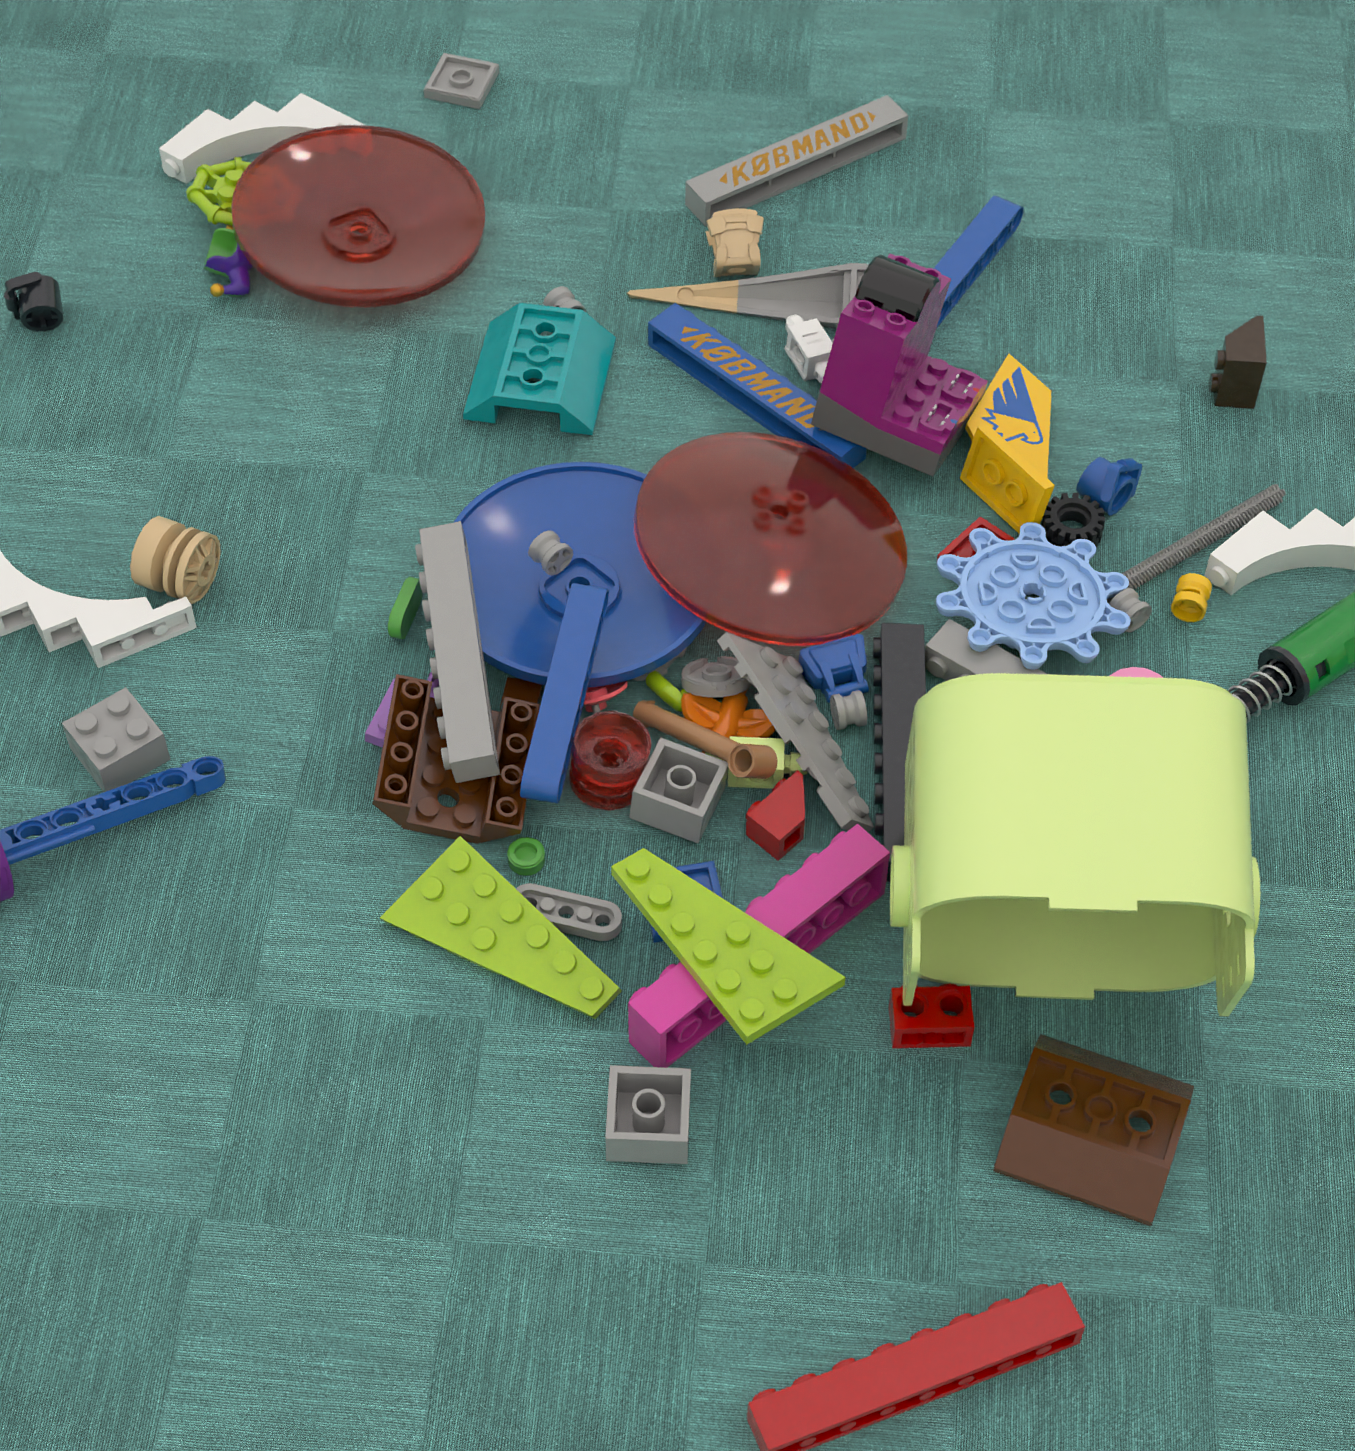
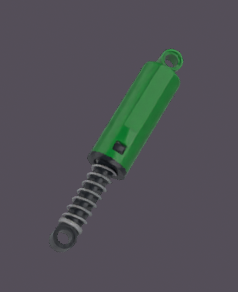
M1355 591L1262 651L1257 661L1259 672H1253L1249 678L1242 679L1238 685H1233L1229 688L1228 692L1239 699L1246 708V717H1248L1246 723L1250 722L1251 715L1258 717L1261 714V708L1270 709L1272 702L1279 703L1281 701L1287 705L1297 706L1355 667Z

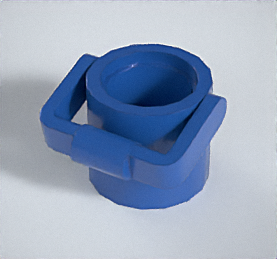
M1098 457L1084 470L1077 483L1076 491L1082 497L1084 495L1089 496V502L1091 503L1096 500L1099 503L1098 508H1103L1105 513L1112 516L1120 511L1128 500L1135 495L1142 471V464L1137 463L1132 458L1120 459L1117 462L1111 463L1104 457Z

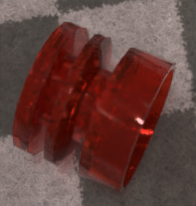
M604 711L585 718L576 728L569 781L571 789L581 801L591 807L604 810L622 809L631 804L633 790L649 761L652 745L649 732L644 725L627 713Z

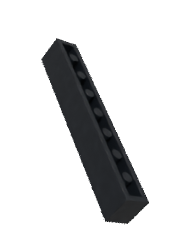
M881 623L880 637H873L872 657L879 659V665L873 666V687H879V694H874L873 715L880 716V723H874L873 744L880 745V753H874V774L880 775V783H875L874 805H881V813H875L874 835L881 836V844L890 851L886 882H890L893 845L904 846L905 761L914 707L917 701L926 694L924 624Z

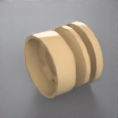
M161 516L154 517L143 527L136 540L130 563L131 578L137 585L157 592L165 591L168 596L180 599L186 596L189 602L194 604L202 599L214 581L221 555L220 542L217 536L193 527L186 529L184 524Z

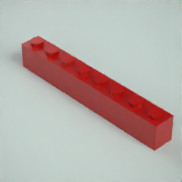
M1062 1282L1050 1287L1048 1284H1040L1030 1289L1024 1297L1010 1301L1008 1298L998 1300L991 1304L987 1311L974 1316L971 1313L959 1315L951 1320L948 1326L935 1331L932 1328L920 1330L912 1335L909 1341L896 1346L894 1343L881 1345L873 1350L870 1356L856 1361L854 1358H848L835 1364L829 1372L818 1376L815 1373L803 1375L797 1378L790 1387L776 1391L774 1388L764 1390L756 1394L751 1402H748L747 1421L760 1451H807L1080 1344L1085 1325Z

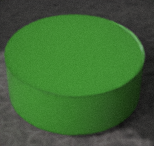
M522 837L513 841L508 847V865L516 874L529 876L536 874L543 868L545 864V850L538 840L531 837Z

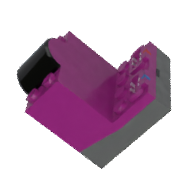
M880 254L872 259L861 278L854 298L841 312L811 425L931 476L935 475L965 432L966 424L983 397L988 383L987 380L982 379L971 371L956 368L942 359L928 356L951 278L942 275L936 269L925 268L912 263L904 256L889 254L886 257Z

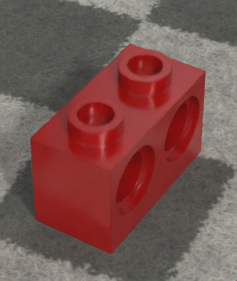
M952 983L942 984L937 987H919L916 985L912 1006L903 1005V986L891 988L888 1009L892 1049L971 1047L975 1026L970 986H958ZM944 1011H952L957 1015L950 1016L945 1014ZM905 1012H914V1013H916L918 1016L911 1017V1016H907V1015L904 1014V1013H905Z

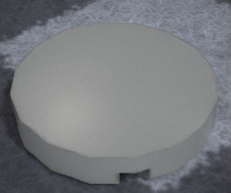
M720 656L717 657V662L708 663V658H700L687 664L681 672L682 687L686 692L696 696H732L746 691L752 684L746 678L740 677L734 667L739 661L734 657Z

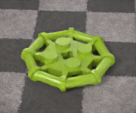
M234 157L233 161L211 166L206 164L199 166L196 170L193 184L186 191L187 199L191 203H195L204 212L208 222L214 225L222 223L247 229L249 233H257V230L280 224L285 226L291 224L295 219V210L303 200L302 190L294 186L282 174L281 168L277 166L270 168L242 161L241 157ZM276 184L281 191H276L274 185ZM208 185L213 190H204V188Z

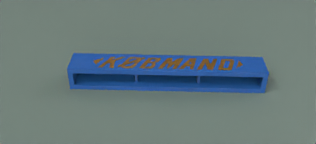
M674 303L648 322V346L838 480L866 459L867 448L811 425L817 400L812 395L805 393L786 377L767 367L763 361L754 358L738 344L731 342L721 335L715 328L699 320L692 312L686 311Z

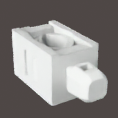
M796 314L788 316L785 326L788 336L784 350L804 381L817 379L822 384L833 343L817 318L804 321L802 317Z

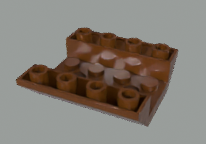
M396 674L372 804L403 829L451 839H457L461 836L466 842L479 844L521 834L527 799L520 796L521 781L540 704L504 697L500 711L491 710L500 775L456 783L452 770H445L443 765L441 748L447 747L446 739H441L437 718L443 717V710L437 709L435 698L430 697L432 681ZM441 795H449L455 799L457 805L445 807L439 803L437 798Z
M1040 1034L1012 1108L993 1171L1152 1226L1189 1109L1194 1086ZM1053 1091H1063L1070 1096L1071 1102L1064 1105L1057 1104L1051 1099L1049 1094ZM1135 1117L1142 1118L1148 1122L1150 1129L1144 1132L1136 1131L1130 1126L1129 1120Z

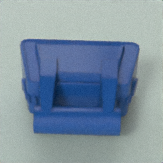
M855 634L800 650L798 662L803 668L802 675L814 689L821 690L828 703H830V696L833 694L849 696L852 691L860 690L862 694L869 692L868 683L863 678L867 670V655L865 654L863 635ZM847 681L850 682V683L842 684V685H839V686H835L836 684L844 683V682H847Z

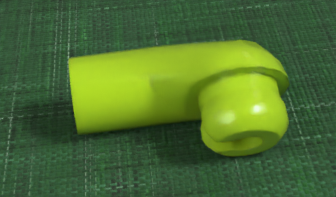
M658 671L649 673L646 677V685L671 708L682 712L681 699L683 693L688 692L684 688L679 691Z

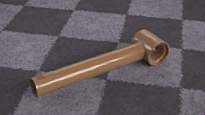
M642 700L634 708L633 717L639 722L641 727L647 728L650 726L728 762L731 773L737 777L766 779L771 777L777 768V755L770 746L738 743L654 705L655 701Z

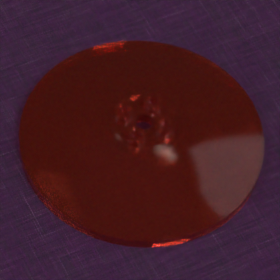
M330 126L309 130L284 139L269 147L248 165L238 180L232 197V225L236 241L242 253L258 272L279 287L298 296L325 304L344 307L395 305L421 298L441 289L457 278L471 264L482 244L485 231V206L480 188L469 171L455 157L423 138L403 131L378 126ZM358 231L363 234H355L353 232Z
M730 432L691 440L668 452L656 462L641 485L635 505L634 533L637 546L646 566L662 588L679 604L702 620L729 633L750 640L777 645L809 646L855 635L877 622L889 610L897 597L907 568L906 540L900 522L888 501L873 484L845 462H840L831 454L794 439L756 432ZM773 514H779L785 519L775 518Z

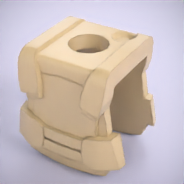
M742 208L714 212L713 217L706 221L709 231L705 232L715 257L713 265L714 277L758 275L761 258L757 244L759 243L760 235H762L764 217L757 215L756 210Z

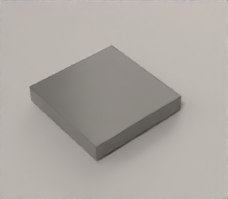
M443 53L424 88V98L481 109L499 74V64Z

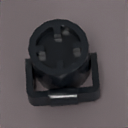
M35 271L5 282L6 292L4 293L7 309L12 312L16 320L21 319L23 326L33 331H48L58 327L63 322L60 285L57 280Z

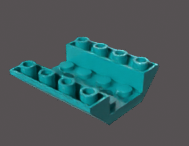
M528 303L516 304L489 322L463 412V419L496 423L500 406L560 413L561 432L593 435L616 344V337L584 310ZM542 332H551V333H553V334H551V335H549V336H541V335H540ZM530 378H537L540 380L536 383L527 382Z

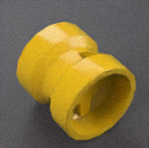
M1196 573L1182 575L1177 583V594L1172 601V614L1185 622L1202 620L1205 617L1208 606L1207 601L1212 591L1211 582L1206 577Z

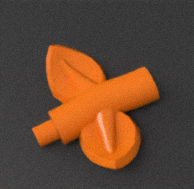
M747 690L736 695L723 697L722 703L712 697L683 693L681 708L684 718L727 738H730V736L768 738L776 730L762 709L745 711L748 704V698L745 695Z

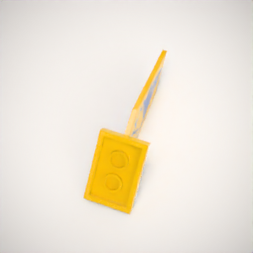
M1008 353L966 424L965 429L972 444L960 479L1019 533L1020 527L1024 523H1041L1055 487L1048 479L1052 391Z

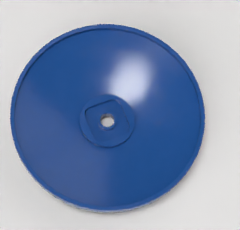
M566 462L529 469L512 475L483 491L462 510L454 521H461L468 544L484 661L507 674L526 681L546 685L572 583L609 589L607 611L588 687L611 685L631 680L666 664L679 655L698 636L710 618L716 603L719 590L720 565L718 550L709 526L696 508L679 492L667 484L633 469L597 462ZM548 530L554 531L560 537V543L568 544L573 550V557L569 565L562 572L553 576L548 575L542 569L541 563L533 561L528 554L533 540L539 534Z

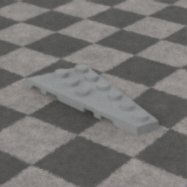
M729 632L723 634L717 642L723 651L730 650L739 661L734 666L741 678H746L749 683L756 687L758 692L754 698L784 743L788 744L792 741L801 755L796 761L802 770L808 771L820 783L821 786L817 788V793L839 826L849 831L856 824H859L867 832L872 830L874 825L868 815L869 807L856 790L854 785L856 783L855 778L846 768L841 758V748L829 733V723L824 715L820 713L814 701L816 696L802 676L803 668L794 657L784 656L775 652L770 647L760 646Z

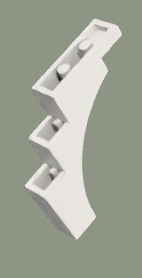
M300 93L279 112L254 101L232 120H229L207 109L161 146L159 151L163 171L168 176L187 184L196 177L197 168L203 164L211 166L232 160L234 157L275 150H305L333 155L343 146L367 158L374 149L371 127Z
M1315 508L1294 527L1289 529L1262 511L1210 554L1204 576L1215 586L1222 588L1232 595L1245 585L1259 578L1289 569L1335 567L1355 570V517L1342 527Z
M0 551V637L34 624L48 652L83 639L95 664L100 668L197 628L192 606L186 596L168 602L156 609L151 607L146 597L99 600L70 596L53 591L27 578Z

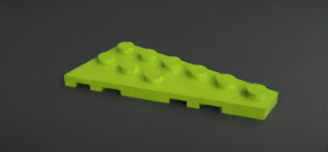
M461 836L380 917L385 923L405 930L413 936L431 942L452 954L498 975L509 978L530 990H535L593 1019H596L622 992L602 970Z
M645 848L611 866V875L746 1045L845 986V976Z

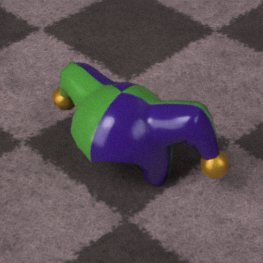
M230 225L214 231L204 270L226 277L231 282V284L226 286L219 283L213 284L210 287V292L214 297H220L221 295L240 297L250 292L249 271L253 268L257 258V239L255 234Z

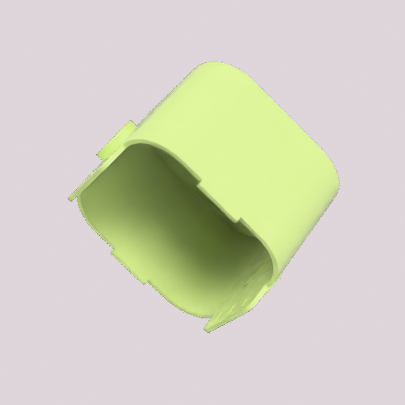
M1011 673L976 674L954 678L936 685L927 694L922 696L914 707L905 761L904 846L893 845L891 855L890 926L903 927V1005L912 1006L918 977L937 983H952L958 986L1015 988V997L1094 1000V991H1173L1205 985L1216 980L1219 1016H1229L1253 982L1255 968L1254 936L1257 931L1260 913V875L1257 860L1255 857H1252L1247 723L1244 704L1227 690L1217 685L1191 679Z

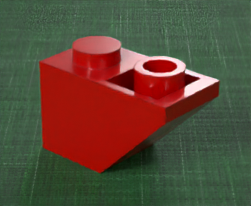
M797 770L788 779H781L765 799L754 802L746 813V836L777 861L804 839L805 804L803 774Z

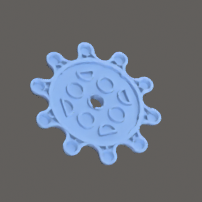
M1034 522L1024 523L1020 527L1019 537L1010 541L999 539L993 532L985 528L973 529L969 534V541L972 549L976 552L975 555L964 558L952 554H944L938 558L937 568L939 574L957 583L959 587L953 591L942 592L936 598V606L941 615L946 617L961 616L974 622V627L969 630L967 635L969 645L973 650L983 652L993 645L1005 644L1009 648L1017 649L1020 652L1023 666L1031 670L1039 669L1045 663L1047 652L1050 650H1063L1071 654L1079 662L1090 663L1098 656L1100 651L1099 645L1092 638L1091 633L1100 631L1120 635L1130 626L1131 619L1129 615L1111 607L1107 602L1108 598L1115 597L1119 592L1127 589L1129 580L1122 573L1098 572L1090 566L1089 561L1096 554V546L1091 541L1076 539L1067 546H1056L1047 541L1043 526ZM1036 594L1039 596L1038 598L1028 597L1025 599L1026 595Z

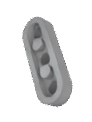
M531 883L523 884L516 888L563 933L597 941H608L615 938L622 929L621 910L610 901ZM563 914H570V915H572V917H570V918H568V919H567V918H563V917H561V916H562ZM602 922L609 924L608 926H598Z

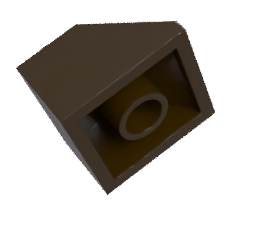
M1256 315L1225 336L1222 350H1216L1214 367L1217 371L1216 373H1211L1209 378V393H1214L1215 406L1255 408L1267 364L1264 316Z

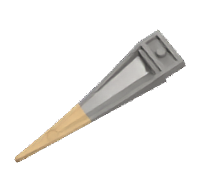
M848 263L741 280L630 290L627 292V296L636 299L669 304L676 303L683 306L786 321L788 316L796 314L802 317L804 321L817 318L822 327L837 329L841 312L854 296L859 300H869L876 271L881 264Z

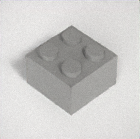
M126 687L62 723L71 751L103 792L131 783L171 760L163 732Z
M660 737L633 790L629 818L699 843L725 790L729 768L728 762Z
M610 1065L605 1135L606 1161L688 1163L691 1068Z

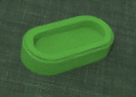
M408 577L401 587L388 620V634L390 637L405 639L423 596L419 578Z

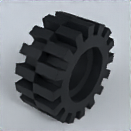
M1074 492L1072 498H1069L1067 493H1062L1060 499L1057 496L1053 497L1051 503L1048 502L1041 526L1045 529L1047 541L1062 547L1071 544L1076 539H1087L1094 543L1097 548L1098 543L1101 541L1105 524L1103 508L1098 509L1099 503L1096 500L1089 503V496L1084 495L1083 499L1078 498L1079 493ZM1076 521L1084 527L1078 529L1069 528L1061 522Z

